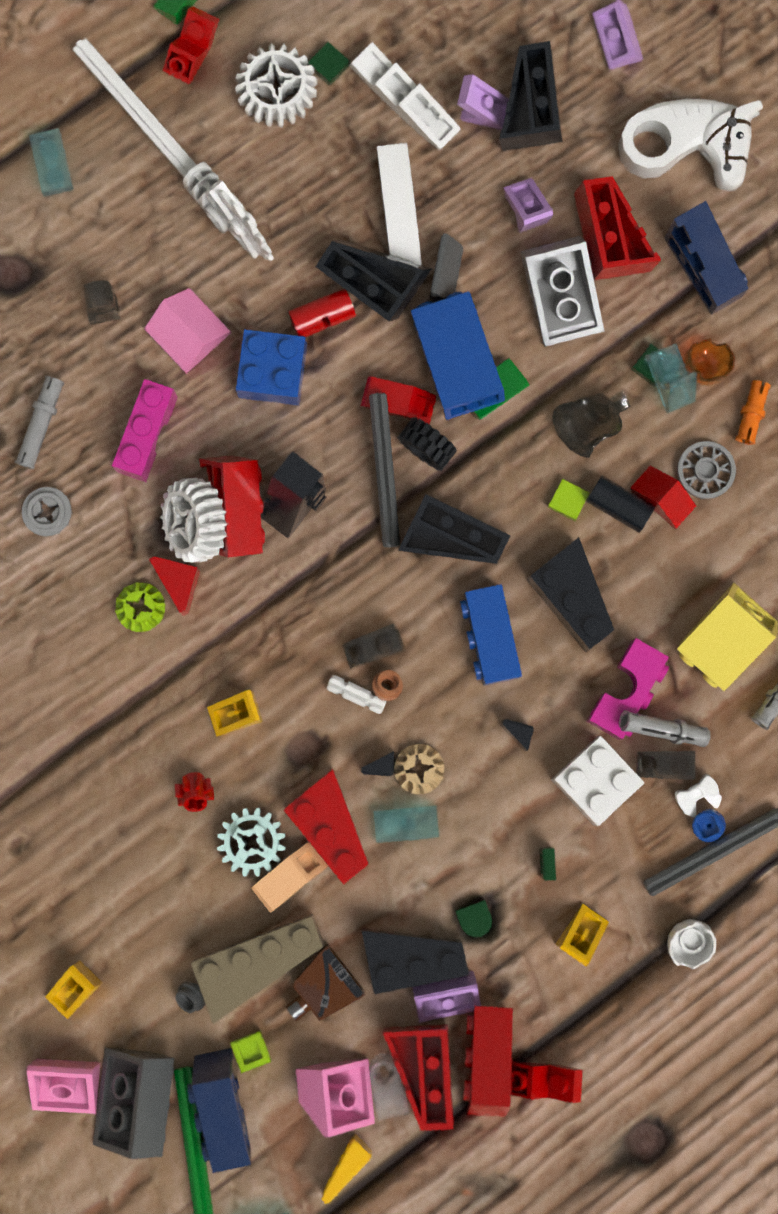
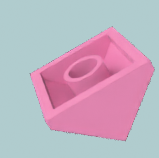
M190 288L164 299L144 328L186 374L231 334V331Z
M52 1059L34 1060L27 1067L32 1110L96 1114L100 1062Z

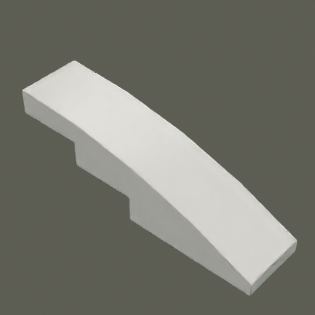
M373 42L349 65L393 111L436 149L441 150L461 129L420 83L416 85L397 63L392 64Z
M407 143L377 146L389 255L422 265Z

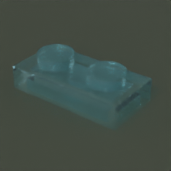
M59 128L29 135L44 197L74 190Z

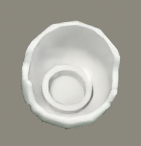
M688 919L677 923L670 931L667 942L668 953L677 966L683 965L695 969L701 964L707 963L716 952V937L707 924L698 920Z

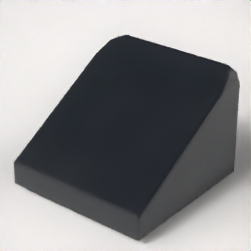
M509 719L502 720L500 726L524 751H528L534 731L533 726Z
M394 751L362 767L361 773L363 775L378 776L393 775Z

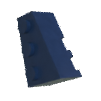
M707 201L673 220L664 239L710 314L712 315L742 298L749 289L747 286L748 280L743 271L739 269Z
M232 1048L195 1055L192 1083L187 1084L190 1103H196L198 1113L194 1114L196 1130L198 1133L203 1132L205 1139L204 1142H201L203 1159L205 1162L210 1161L212 1173L251 1165V1145L244 1109L241 1108L237 1091L239 1083L238 1078H234L232 1059L234 1058Z

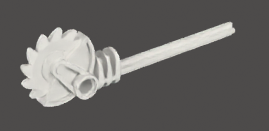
M86 38L83 41L81 39L77 41L76 46L73 48L75 54L184 177L183 184L185 189L204 209L212 223L223 234L227 230L230 231L254 259L261 255L265 260L272 261L274 259L271 254L272 251L257 229L254 217L245 210L241 202L229 191L224 182L219 180L216 173L212 172L206 162L196 165Z

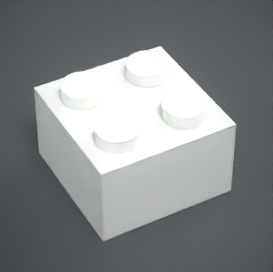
M601 736L596 737L551 779L593 826H599L644 784L641 778Z

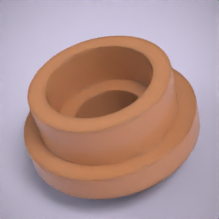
M385 670L374 676L371 687L373 693L379 699L392 701L401 694L403 683L396 672ZM382 684H388L391 690L385 689Z

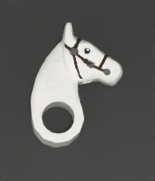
M680 99L657 103L628 120L618 145L620 161L630 173L641 178L660 177L688 154L699 150L714 169L716 186L721 190H736L743 183L746 173L752 136L751 119L759 115V110L763 108L762 102L754 101L739 107L705 99ZM645 131L654 132L664 139L667 151L655 158L646 157L635 148L633 138Z

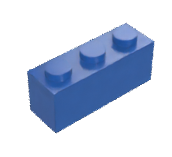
M502 584L465 592V600L460 601V608L463 619L469 618L471 630L466 631L470 650L475 649L478 661L473 662L476 680L482 679L483 686L521 678V668Z

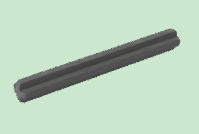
M374 393L369 396L382 544L384 547L390 548L400 545L388 403L385 393Z
M778 808L770 810L643 882L645 889L650 896H655L778 827Z

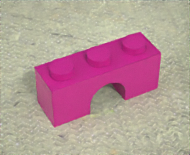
M144 379L112 464L117 473L147 482L157 455L155 448L158 436L163 425H168L178 398L174 389Z
M637 638L632 640L617 666L618 669L630 676L633 684L631 694L622 700L616 699L607 693L601 694L586 722L618 740H622L625 735L630 737L633 732L621 731V728H619L620 715L623 711L637 714L640 708L645 710L654 696L650 690L655 681L660 683L669 669V666L665 665L669 657Z

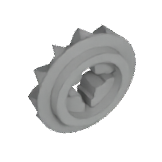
M42 487L34 490L26 497L22 506V518L27 528L33 533L44 537L60 534L65 527L69 526V521L73 514L70 501L66 495L52 487ZM42 501L50 508L57 507L52 512L53 523L46 517H39L43 513Z

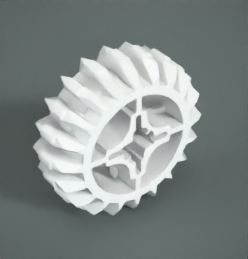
M272 43L269 45L268 52H264L259 46L257 49L258 56L256 57L249 53L247 56L249 63L241 62L240 70L242 73H237L236 82L239 84L236 85L235 90L236 94L240 95L238 98L240 106H246L245 113L248 116L255 114L254 118L257 123L266 118V125L268 127L273 124V120H277L281 128L284 126L285 119L294 124V115L297 114L299 117L304 118L306 115L304 108L311 109L313 101L310 98L317 96V90L314 88L317 85V78L312 76L314 68L312 65H307L308 60L305 55L298 58V50L296 48L287 53V47L284 43L280 47V51L275 50ZM279 67L286 68L292 71L293 73H284L279 69ZM269 69L265 76L257 77L261 72ZM274 76H277V81L280 85L278 96H276L275 88H273V84H275ZM295 91H298L294 98L284 103L288 95L295 94ZM256 95H260V98L271 99L274 105L261 101Z
M185 478L175 481L174 485L168 486V492L163 494L165 502L161 504L163 515L160 516L163 520V527L161 529L165 531V541H169L170 551H175L176 557L182 558L184 562H205L208 559H212L213 556L219 555V549L224 547L223 538L227 537L225 526L228 523L224 518V514L227 511H224L222 508L223 499L218 498V490L212 488L211 482H205L203 478Z

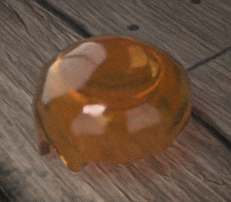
M711 338L692 344L685 354V371L696 383L710 386L720 383L735 368V355L727 343H713Z

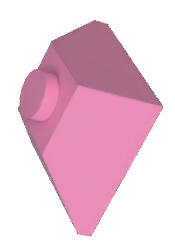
M368 1059L318 1063L296 1069L299 1103L324 1137H331L375 1124Z

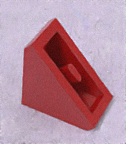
M651 465L629 488L638 497L655 506L654 511L675 530L696 507V504L679 480Z
M156 556L150 558L152 566L182 616L187 615L190 611L200 570L194 566Z

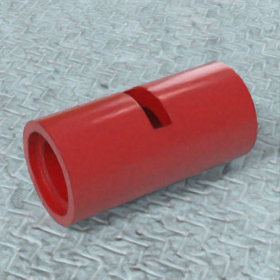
M345 288L288 311L297 336L303 337L311 336L326 328L356 317L353 304Z

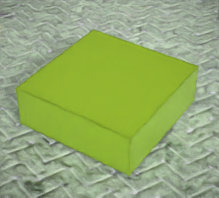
M562 479L547 508L576 521L590 492Z
M261 1030L230 1042L241 1073L272 1061Z

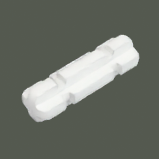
M332 675L327 684L328 691L337 695L340 693L343 698L362 707L366 705L369 707V710L377 714H381L386 705V701L379 699L376 695H372L371 691L351 682L346 683L343 678Z

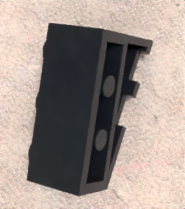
M546 41L519 46L511 82V92L505 110L506 115L499 137L502 151L563 142L551 43Z

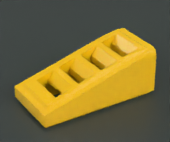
M356 1134L349 1140L324 1187L321 1200L325 1204H329L372 1158V1150Z

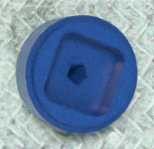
M706 809L695 816L692 828L694 834L700 840L714 842L724 834L726 822L718 811Z

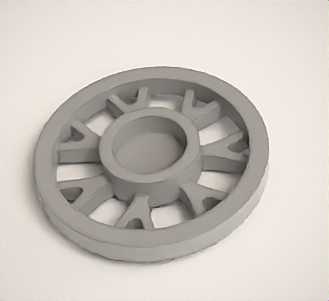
M702 441L691 445L683 452L677 465V475L679 482L689 494L700 499H713L721 496L731 487L736 475V466L732 455L725 447L715 442ZM703 447L712 448L711 458H703ZM691 451L699 459L695 465L686 458ZM723 454L728 462L719 467L715 459ZM683 469H693L694 476L684 478ZM719 471L730 474L728 482L717 478ZM696 479L703 483L699 492L691 488ZM714 481L719 491L710 493L707 483Z

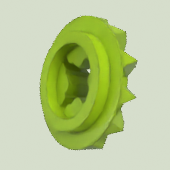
M135 582L124 587L116 598L115 612L120 623L127 629L134 632H146L155 628L163 619L165 601L160 591L151 584ZM145 594L144 604L152 610V613L141 611L137 615L136 620H134L136 616L135 609L128 602H139Z

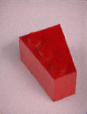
M614 177L583 180L575 191L574 198L583 238L588 249L594 281L651 272L661 261V258L657 252L654 253L645 238L647 234L643 227H639L631 214L632 208Z
M234 455L199 458L200 468L206 467L208 480L211 482L212 488L218 490V498L223 499L222 508L224 511H227L224 514L225 521L228 523L225 526L227 537L223 538L224 547L219 549V555L229 558L263 554L262 545L265 543V532L261 527V514L263 513L264 505L259 491L262 471L258 465V460Z
M332 769L288 805L284 811L344 885L369 865L337 776L334 769Z
M474 1006L472 1015H467L466 1035H471V1048H465V1067H470L469 1080H464L463 1099L468 1101L467 1115L506 1117L511 1107L513 1008Z
M448 1024L385 1027L382 1032L394 1059L395 1067L401 1077L420 1131L453 1129L454 1112Z

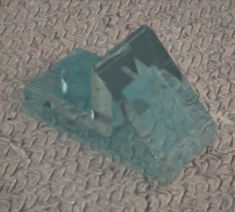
M677 343L645 355L666 413L696 401L697 373L696 371L687 372Z
M436 806L374 811L376 843L439 837Z

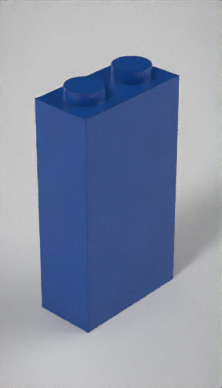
M470 291L465 293L455 292L443 300L434 303L424 302L418 305L416 309L411 310L413 323L446 420L505 401L504 389Z

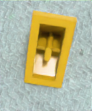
M246 690L207 707L216 737L263 722L252 690Z
M582 904L555 945L584 966H587L609 921Z
M78 961L64 973L45 998L68 1019L103 982L81 961Z

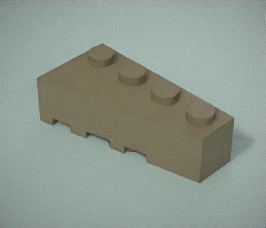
M313 914L207 954L191 962L213 1024L324 946Z

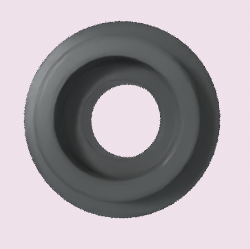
M187 981L178 987V992L175 996L176 1002L185 1012L193 1013L201 1010L206 1005L198 984Z

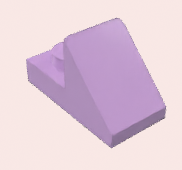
M466 75L463 78L457 105L462 107L460 119L465 122L502 130L509 98L475 75Z
M533 178L504 187L505 198L515 212L520 233L546 224L553 216L552 208Z

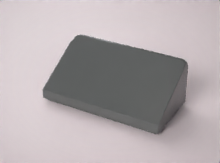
M445 233L441 235L430 291V299L435 302L455 293L464 250L458 241Z

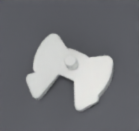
M704 774L699 783L687 790H677L675 792L677 804L684 814L691 817L696 816V801L704 797L714 808L719 807L722 799L717 783L708 774Z

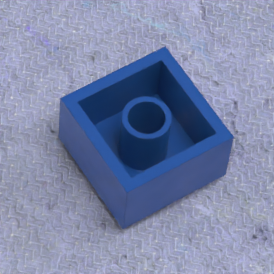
M244 329L236 384L238 398L299 406L307 352L306 337Z

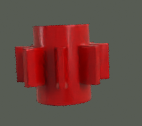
M188 773L182 776V784L174 785L178 806H184L188 811H201L207 807V800H214V788L211 784V778L205 779L201 773Z

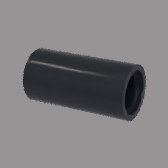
M603 475L586 500L587 503L638 533L642 531L655 509V506L632 492H628L625 488Z

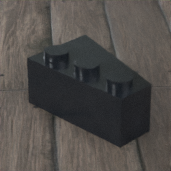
M345 240L332 241L315 266L389 322L399 319L432 270V268Z
M292 451L272 476L267 491L272 498L271 500L269 498L264 500L263 505L265 508L261 518L286 538H289L311 509L317 511L326 500L323 474Z
M425 494L398 551L497 564L511 535Z
M579 537L528 578L527 581L585 652L592 649L614 631Z
M362 928L361 930L374 995L469 975L463 943L459 939L405 934Z

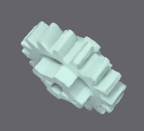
M243 808L242 817H239L234 812L231 814L234 821L232 824L229 822L222 823L227 831L217 835L219 839L224 840V845L217 847V850L226 851L227 855L222 859V862L225 863L231 860L233 862L232 872L241 867L243 868L242 874L246 877L250 869H253L257 877L261 874V867H264L269 872L272 870L270 864L272 860L278 863L281 861V858L276 853L277 851L286 850V846L279 844V840L286 837V834L278 833L276 830L281 825L280 821L273 824L270 822L272 813L269 812L265 817H262L261 808H256L254 814L250 815L248 808ZM245 821H258L253 829L245 830L238 826ZM267 829L270 830L273 838L272 848L265 841L264 834ZM240 834L248 837L256 834L258 836L256 842L264 851L256 847L248 850L246 848L247 841ZM232 836L238 842L239 850L236 855L231 847ZM258 854L265 858L258 863H246V860L251 855Z

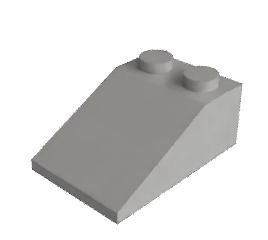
M577 236L520 251L545 347L604 332L588 249L584 239Z

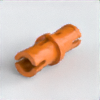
M760 380L751 381L746 405L741 408L740 413L743 416L735 438L740 443L742 440H745L744 444H755L760 420L764 419L766 414L764 406L771 387L767 382L762 386V381Z

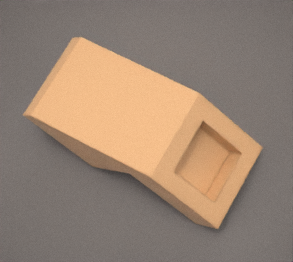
M308 842L287 857L251 889L268 911L272 913L329 866Z

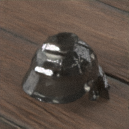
M624 391L615 394L611 398L604 393H592L581 397L575 402L571 401L567 404L559 405L553 411L552 421L557 435L565 445L577 455L589 458L594 451V447L604 439L617 435L622 430V419L619 413L631 406Z

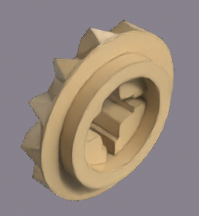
M414 744L408 746L400 752L395 761L394 773L396 780L403 789L410 793H429L437 788L443 779L444 762L440 754L428 745ZM416 755H418L422 765H433V768H429L428 771L424 772V783L420 782L417 774L406 773L405 771L415 766Z

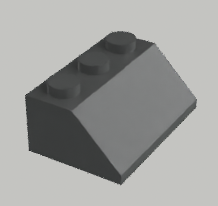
M105 1047L93 1139L94 1146L129 1159L163 1157L167 1115L170 1106L171 1082L174 1073V1058L155 1052Z

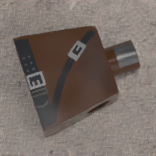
M327 944L294 980L292 986L299 995L285 1007L296 1021L310 1010L320 1021L362 998L365 995V990L330 945Z

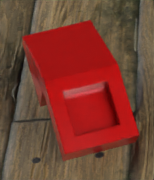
M194 6L190 7L187 11L180 37L169 46L163 72L187 84L192 83L212 46L219 19Z
M368 376L361 407L370 410L369 396L374 393H385L387 395L389 415L400 416L408 420L416 417L423 420L425 424H430L437 395L411 385Z
M512 1061L511 1095L531 1100L551 1098L569 1103H581L583 1070L557 1064Z

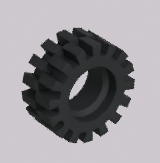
M412 417L397 437L400 443L410 450L414 456L419 457L422 462H426L427 465L439 471L445 468L457 452L456 447H454L452 442L448 441V438L441 435L437 429H433L430 424H425L423 420Z

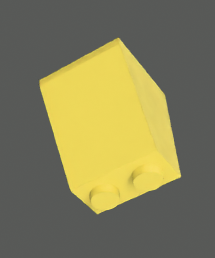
M733 583L684 637L677 650L680 652V658L691 667L695 665L704 673L703 678L714 688L719 686L725 691L777 637L778 621L739 586Z

